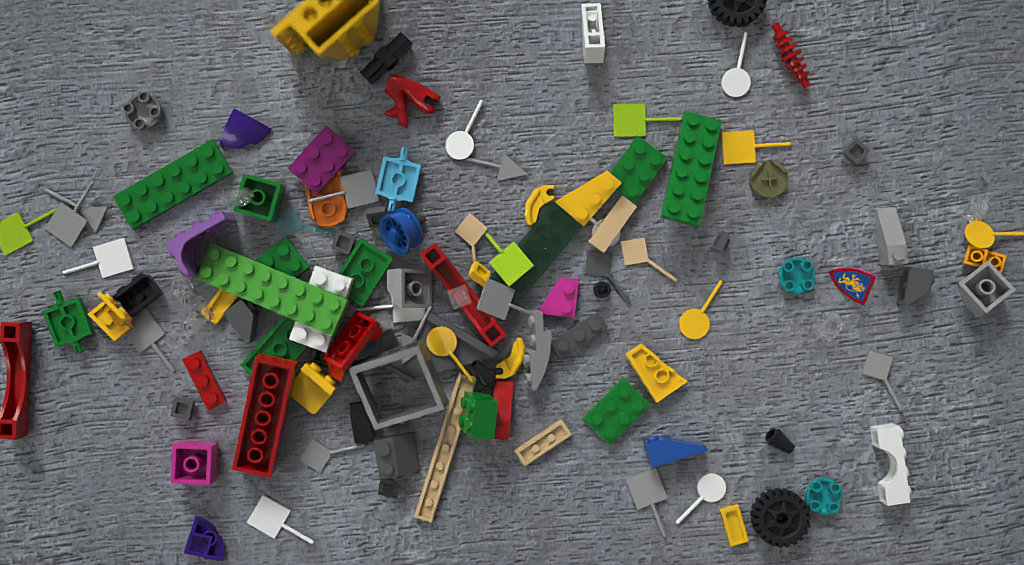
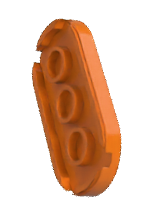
M342 169L318 195L305 185L307 202L309 199L343 191L340 177L343 176ZM345 195L308 203L311 218L318 225L325 228L339 226L344 222L348 214Z

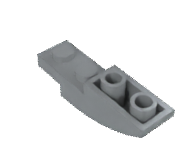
M531 310L530 316H528V325L531 327L529 343L532 348L525 349V355H523V364L526 366L524 382L531 390H536L544 376L549 361L551 330L543 326V312Z

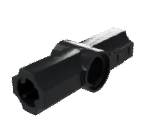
M400 32L387 46H382L374 54V59L360 73L373 85L386 71L392 70L398 64L399 58L413 44Z

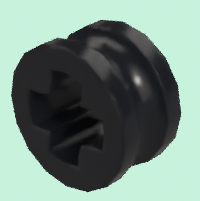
M599 281L594 285L593 292L599 298H606L610 295L611 287L607 282ZM604 284L607 292L599 295L597 287Z

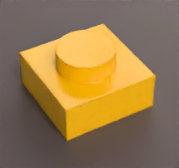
M475 261L471 265L468 276L474 282L484 287L491 271L478 261Z

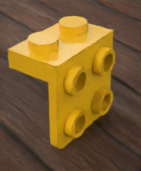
M99 292L97 295L103 302L89 312L88 315L117 342L134 328L130 323L133 319L108 293L103 295Z
M308 362L300 369L301 372L294 380L291 397L311 414H315L336 391L339 385L336 384V380L333 377L324 374L319 365L314 362Z

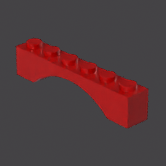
M437 243L432 244L419 254L459 303L491 347L507 335L492 315L476 309L480 300Z
M31 321L0 322V343L4 351L7 367L6 391L0 411V439L16 440L28 436Z

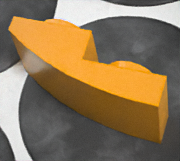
M968 245L963 264L979 268L989 260L1002 274L1007 256Z

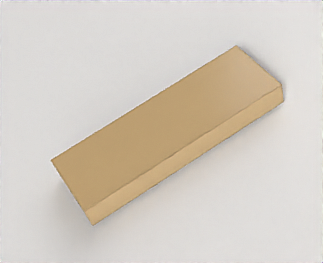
M621 195L588 243L604 253L637 206Z
M561 418L516 448L514 452L523 465L527 466L572 436V433Z

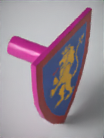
M840 267L828 271L832 281L844 295L863 306L865 305L877 277L876 275L853 267Z

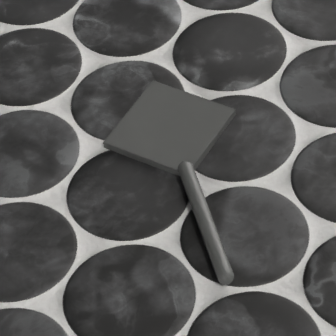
M588 250L585 274L607 277L624 300L630 304L631 301L609 275L612 253Z

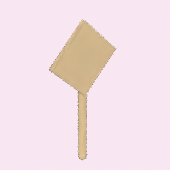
M469 213L455 232L471 245L474 263L477 261L475 244L488 228Z
M645 237L621 242L625 265L647 262L673 281H677V278L648 259Z

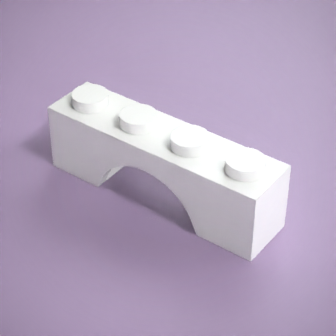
M893 423L870 426L872 445L883 449L890 460L888 474L884 479L877 482L880 501L887 506L911 503L910 496L912 492L907 480L909 471L905 465L906 451L902 443L904 439L902 429Z

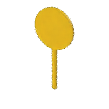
M978 220L969 222L964 229L967 241L979 249L990 247L994 243L995 236H1024V232H993L988 224Z
M722 280L718 282L701 310L690 309L682 314L679 327L684 336L690 339H699L708 332L710 321L704 312L722 285Z
M442 326L432 329L427 336L429 350L438 356L450 355L471 383L474 382L473 378L453 354L457 346L455 333L451 329Z

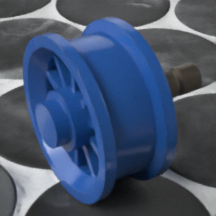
M398 208L392 214H387L380 219L379 229L382 239L390 250L396 254L403 255L410 248H415L422 243L423 231L421 224L425 223L426 219L424 216L416 218L408 209Z

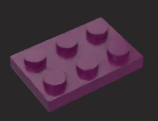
M326 125L288 169L318 195L356 152Z

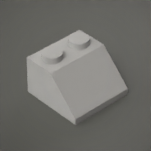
M989 260L957 284L964 304L977 318L989 312L1016 291Z

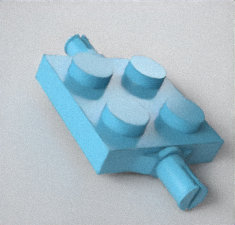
M402 147L400 158L383 157L375 194L390 199L388 211H395L397 201L414 202L422 165L407 160L410 150L407 147Z

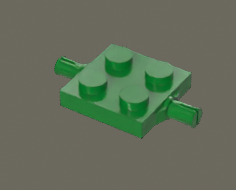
M61 290L53 292L52 294L57 304L42 311L55 347L72 344L75 354L84 352L80 341L95 332L82 297L64 301Z

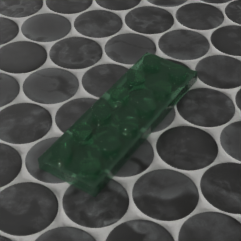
M555 202L549 206L517 245L534 266L510 286V288L515 290L511 301L513 305H518L583 227ZM496 271L489 278L508 286ZM509 307L508 314L513 311V308Z

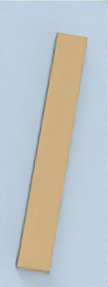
M459 371L414 518L430 523L433 521L461 432L458 423L459 417L462 416L461 398L464 397V391L473 392L477 380L475 376L470 375L474 380L471 383L465 374Z

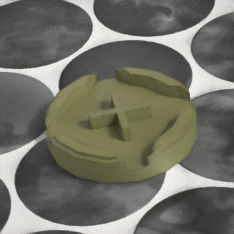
M777 161L760 162L750 173V187L756 195L762 198L770 199L777 197L785 191L788 185L787 170Z

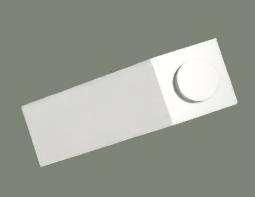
M601 3L581 4L584 64L603 63L605 42Z

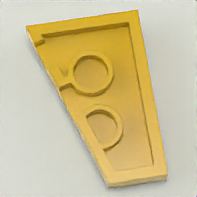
M607 170L555 202L584 227L622 182Z
M643 344L637 345L624 354L656 403L688 382Z

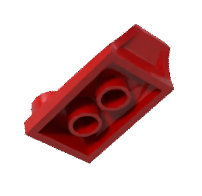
M356 311L323 357L328 364L330 376L342 382L349 368L368 343L381 338L383 328L378 321Z

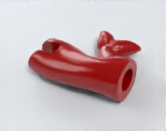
M392 74L386 84L384 93L394 100L396 106L387 110L384 114L390 118H398L400 124L407 128L408 114L404 95L410 99L417 109L427 114H434L436 108L424 103L425 97L432 101L440 102L441 96L411 79Z

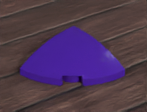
M234 108L226 123L219 144L229 148L243 149L246 145H256L270 133L271 128Z
M195 515L184 554L223 562L225 549L222 537L219 536L216 527L210 521Z

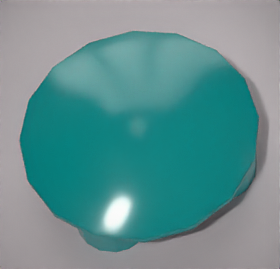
M792 257L783 262L778 273L779 283L782 288L788 293L796 295L813 289L815 281L813 263L802 257Z
M826 477L811 481L805 492V501L809 509L819 515L837 513L842 501L840 484Z

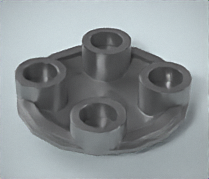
M142 91L132 96L123 105V112L127 122L133 128L149 130L160 122L162 105L154 95Z

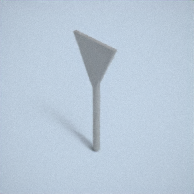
M47 188L45 189V192L76 207V203ZM81 206L79 211L88 220L94 231L97 232L108 207Z

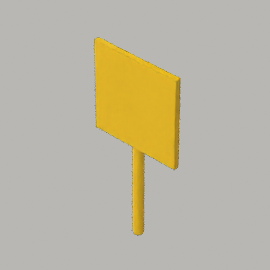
M754 130L722 132L723 165L756 163L755 148L791 146V143L755 144Z

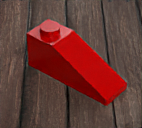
M496 379L494 382L493 398L498 400L494 439L509 440L514 380Z

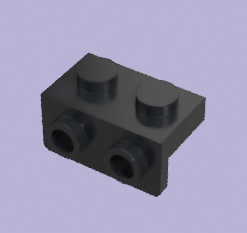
M136 275L132 278L131 283L119 288L116 291L117 294L112 297L115 301L121 303L130 317H135L164 294L150 275Z

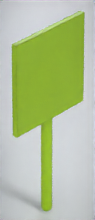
M613 104V137L646 136V122L681 121L682 118H646L645 104Z
M57 208L27 224L24 223L19 212L0 221V248L3 254L7 256L33 242L34 239L28 227L54 214Z
M487 231L484 233L499 251V254L489 263L510 287L534 265L514 241L502 250Z

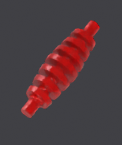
M778 22L772 26L775 32L773 40H779L776 48H783L778 54L779 56L786 54L781 59L782 63L790 61V63L785 65V68L793 67L794 70L789 72L790 75L796 74L797 77L794 78V81H799L803 89L811 86L807 79L810 73L809 71H803V69L807 68L806 63L800 65V62L805 60L804 56L796 57L802 51L801 49L793 51L798 46L795 42L790 45L789 42L794 39L792 36L786 38L789 32L788 30H782Z

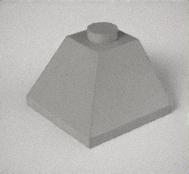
M405 268L387 270V290L399 308L432 307V270Z

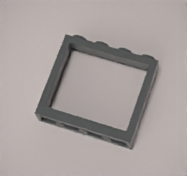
M423 339L356 360L349 368L350 375L374 430L381 428L386 430L394 424L399 423V425H402L414 418L419 420L431 413L439 414L445 410L449 402ZM416 355L436 402L382 418L362 371Z

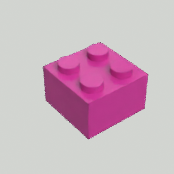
M180 440L172 444L171 483L210 485L217 480L219 442Z

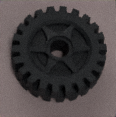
M708 0L709 9H712L711 14L716 16L718 22L721 20L723 25L729 24V27H742L753 22L762 13L767 0Z
M785 488L768 489L766 493L762 492L760 494L761 497L755 499L756 503H753V511L750 513L752 517L751 523L756 533L765 542L772 546L776 545L779 548H783V546L786 548L791 547L790 544H798L797 540L802 541L804 539L802 537L803 534L807 535L808 531L806 529L810 528L811 525L809 523V520H811L810 510L806 506L805 501L796 493ZM780 514H784V518L781 521H777V517Z

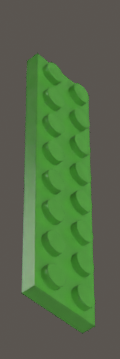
M213 243L210 244L197 273L198 276H196V279L333 337L350 301Z

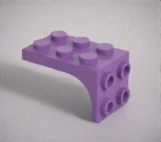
M216 211L209 215L208 220L194 223L192 229L178 232L174 235V239L167 242L168 252L178 262V270L183 276H198L199 268L194 258L196 247L202 240L236 222L237 220L233 214Z

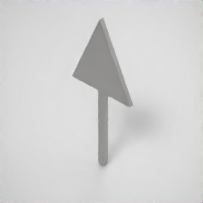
M504 153L501 165L470 157L465 159L466 161L500 169L497 181L527 174Z
M431 306L428 307L413 338L402 333V346L418 341L417 338L432 310ZM413 356L403 358L402 364H404Z

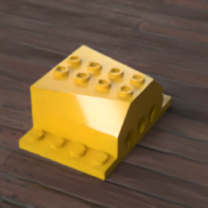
M304 0L272 28L270 32L293 56L303 53L309 44L322 59H353L360 53V49L364 45H370L375 39L380 0Z

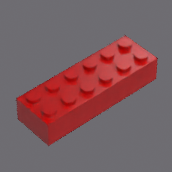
M263 353L255 357L232 470L271 478L277 465L298 361Z

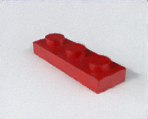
M202 350L182 359L207 410L227 402Z

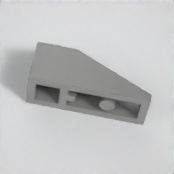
M876 208L879 265L908 264L907 245L896 208Z

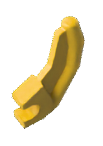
M544 185L533 190L525 204L524 217L528 226H532L536 222L539 208L554 199V196H548L546 193L548 189H554V185Z
M517 338L514 341L511 355L496 364V368L503 369L502 374H496V379L508 378L515 375L523 363V355H525L526 349L522 338Z

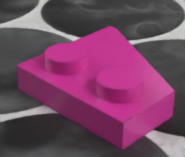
M559 278L539 311L545 315L575 318L579 280Z

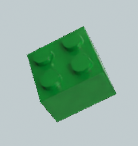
M243 173L233 211L277 223L287 186Z
M464 391V397L461 398L462 416L459 417L458 422L460 429L471 439L494 440L498 400L486 392Z

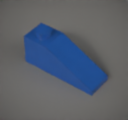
M658 435L650 436L647 438V441H644L649 463L652 467L708 451L703 443L663 436L659 437Z

